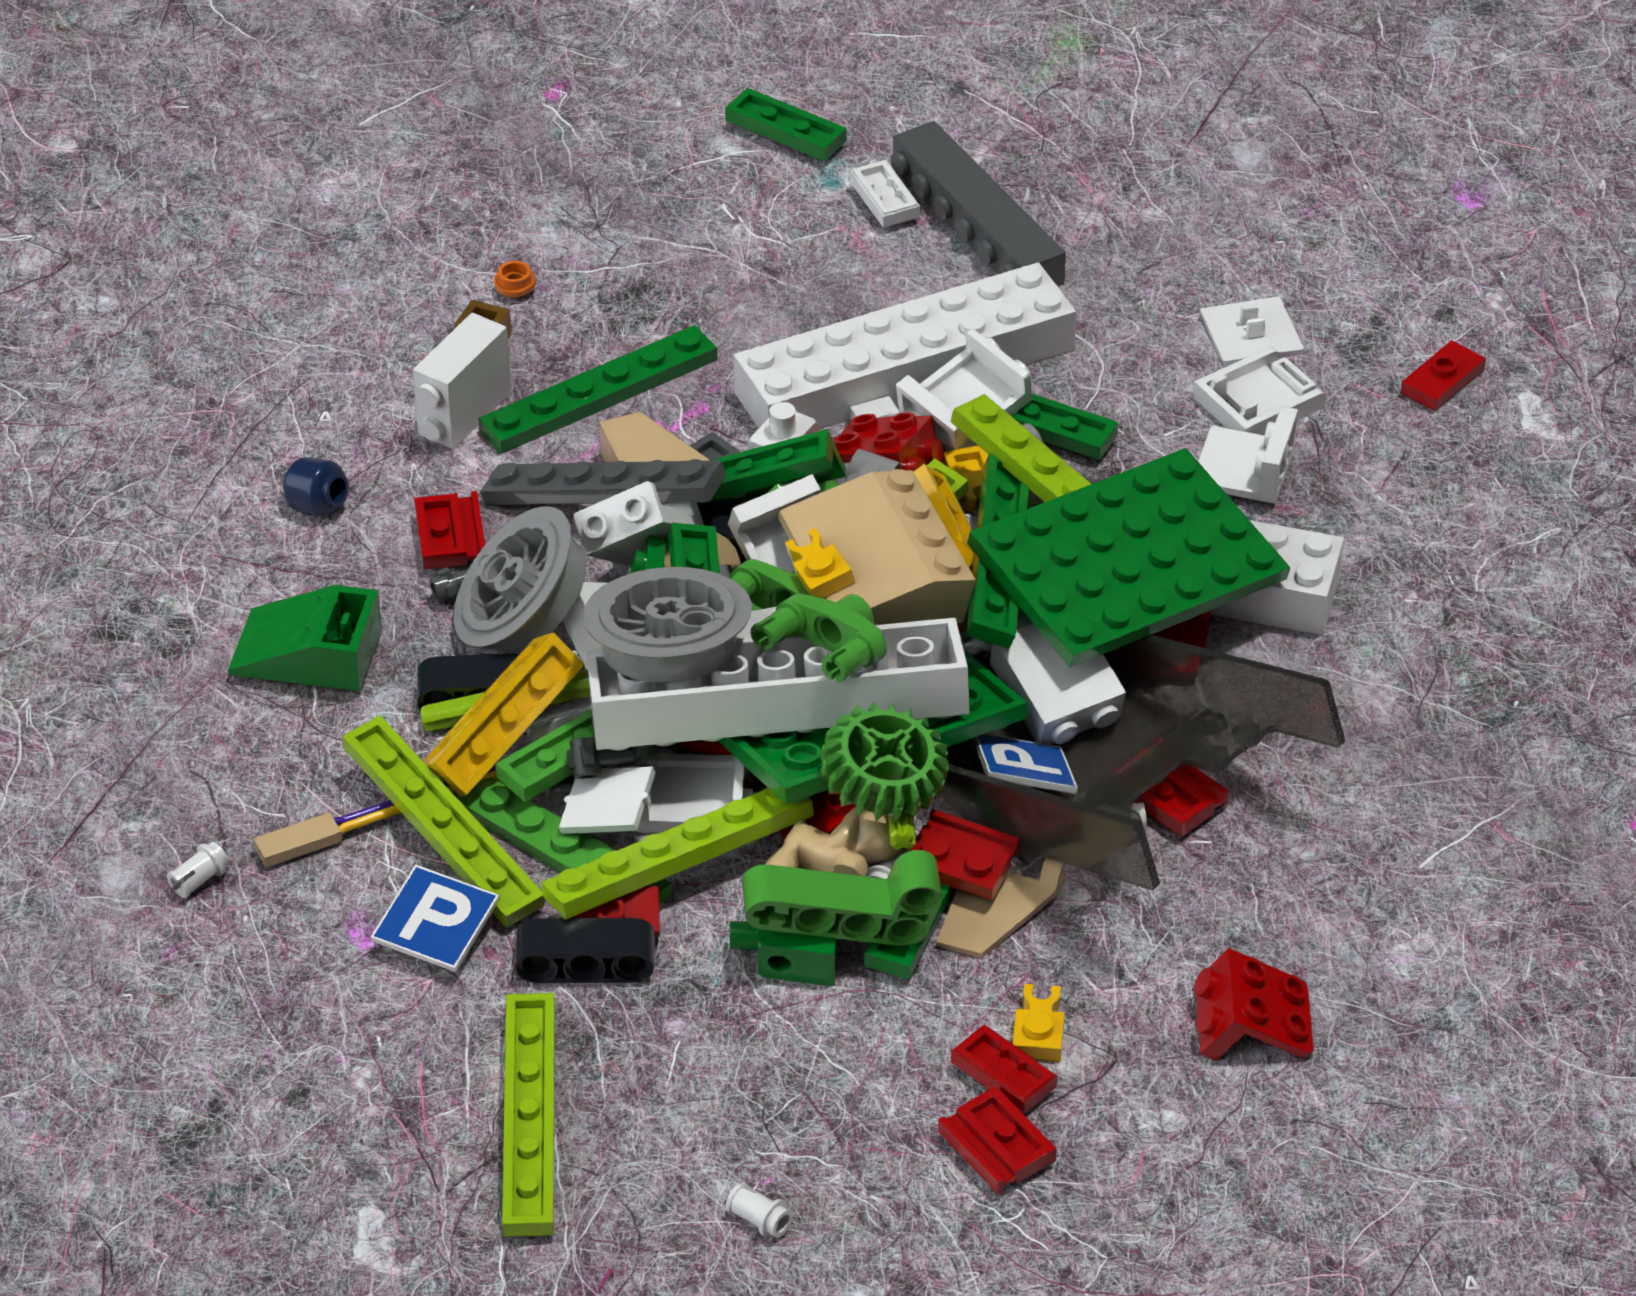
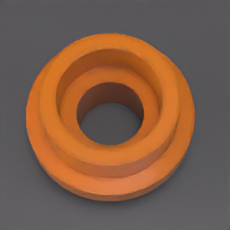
M514 260L505 262L499 267L494 277V285L500 294L510 298H520L533 291L536 285V278L527 263Z

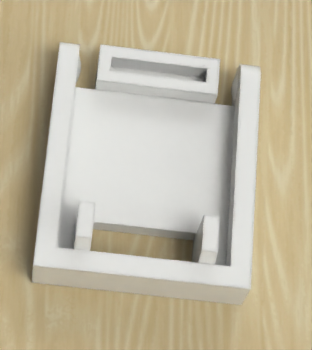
M1268 347L1194 381L1193 398L1223 426L1228 429L1265 435L1268 422H1276L1281 406L1298 409V420L1321 409L1326 403L1327 396L1321 389H1316V384L1286 357L1279 359L1280 354L1273 347Z

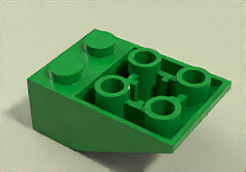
M332 585L251 608L228 668V675L360 691L382 631L378 590Z

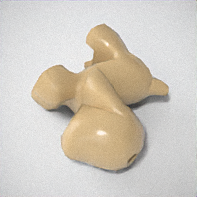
M855 807L843 818L842 822L831 834L825 833L814 826L807 825L805 820L798 821L785 838L783 846L767 860L765 865L866 876L868 870L867 863L875 864L888 861L898 851L890 845L888 814H883L876 822L873 812L865 810L857 816Z

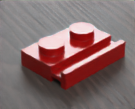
M471 491L470 497L458 498V493L414 498L424 570L468 565L467 560L476 558L481 549L486 545L477 491Z
M1162 744L1156 747V752L1153 755H1144L1116 775L1114 779V790L1128 800L1134 799L1135 803H1144L1146 813L1180 837H1183L1212 816L1216 807L1219 805L1224 807L1228 804V789Z
M932 808L927 824L923 825L916 838V844L910 851L923 850L935 856L940 883L993 901L1011 866L1014 854H1017L1019 851V838Z
M997 1086L956 1108V1114L949 1118L943 1116L938 1119V1132L998 1195L1003 1193L1004 1187L1013 1181L1015 1184H1018L1056 1161V1147Z

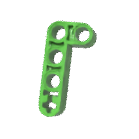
M913 850L899 856L894 862L887 879L777 865L754 866L742 876L746 920L754 928L896 946H910L919 943L926 937L942 903L937 860L930 852L923 850Z

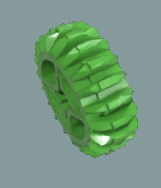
M873 702L868 707L867 712L856 705L854 710L851 711L850 716L841 714L840 718L836 721V725L831 726L826 734L825 744L822 746L820 754L822 759V779L829 781V794H841V807L852 803L856 805L857 816L865 810L873 812L876 822L883 814H889L896 823L901 817L902 812L914 818L920 808L928 810L934 798H938V795L942 792L945 783L944 779H946L949 770L948 760L946 759L948 755L947 745L940 743V730H928V718L915 720L911 708L905 713L897 712L893 702L886 710H881ZM851 755L857 759L856 763L852 759Z

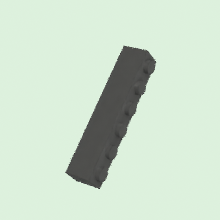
M935 121L893 136V154L890 157L893 170L913 188L919 198H923L935 210L938 218L944 220L956 232L962 242L967 243L978 254L983 264L988 265L998 275L1039 262L1057 287L1065 284L1066 252Z

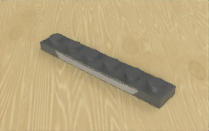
M699 459L689 461L653 460L650 462L498 464L480 493L486 505L596 504L649 481L655 484L661 503L710 502L727 473L721 460L701 461Z

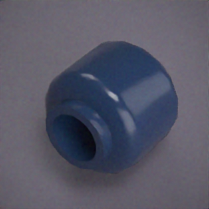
M302 457L293 462L283 478V490L287 503L295 511L317 516H328L336 512L346 501L349 493V483L341 466L334 461Z

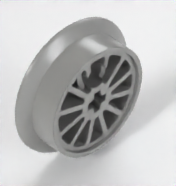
M550 506L528 510L504 525L481 549L462 581L455 602L454 627L461 641L472 647L495 645L506 652H520L533 639L552 633L563 621L581 591L586 573V557L580 545L572 539L570 523L562 511Z
M689 567L653 568L627 574L602 586L587 601L583 610V622L589 635L602 645L604 658L615 671L641 681L656 683L681 682L710 674L721 668L732 658L737 647V635L745 628L750 619L752 603L742 586L721 574Z

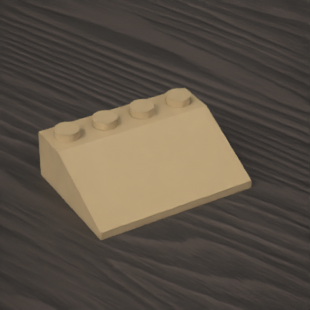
M894 469L891 471L869 472L779 510L778 519L789 540L793 539L799 547L807 546L811 543L808 531L816 528L820 533L824 548L834 544L852 570L855 583L823 599L837 602L849 594L860 596L867 602L873 612L874 625L956 618L957 623L964 622L976 579L913 470Z

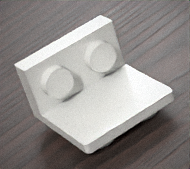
M1281 406L1276 422H1268L1265 436L1212 426L1198 462L1226 494L1276 504L1295 449L1298 409Z

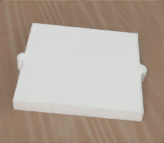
M653 766L601 769L602 775L599 777L575 779L570 795L564 798L566 807L559 825L560 832L562 834L637 831L644 807L651 802L649 792L656 773Z

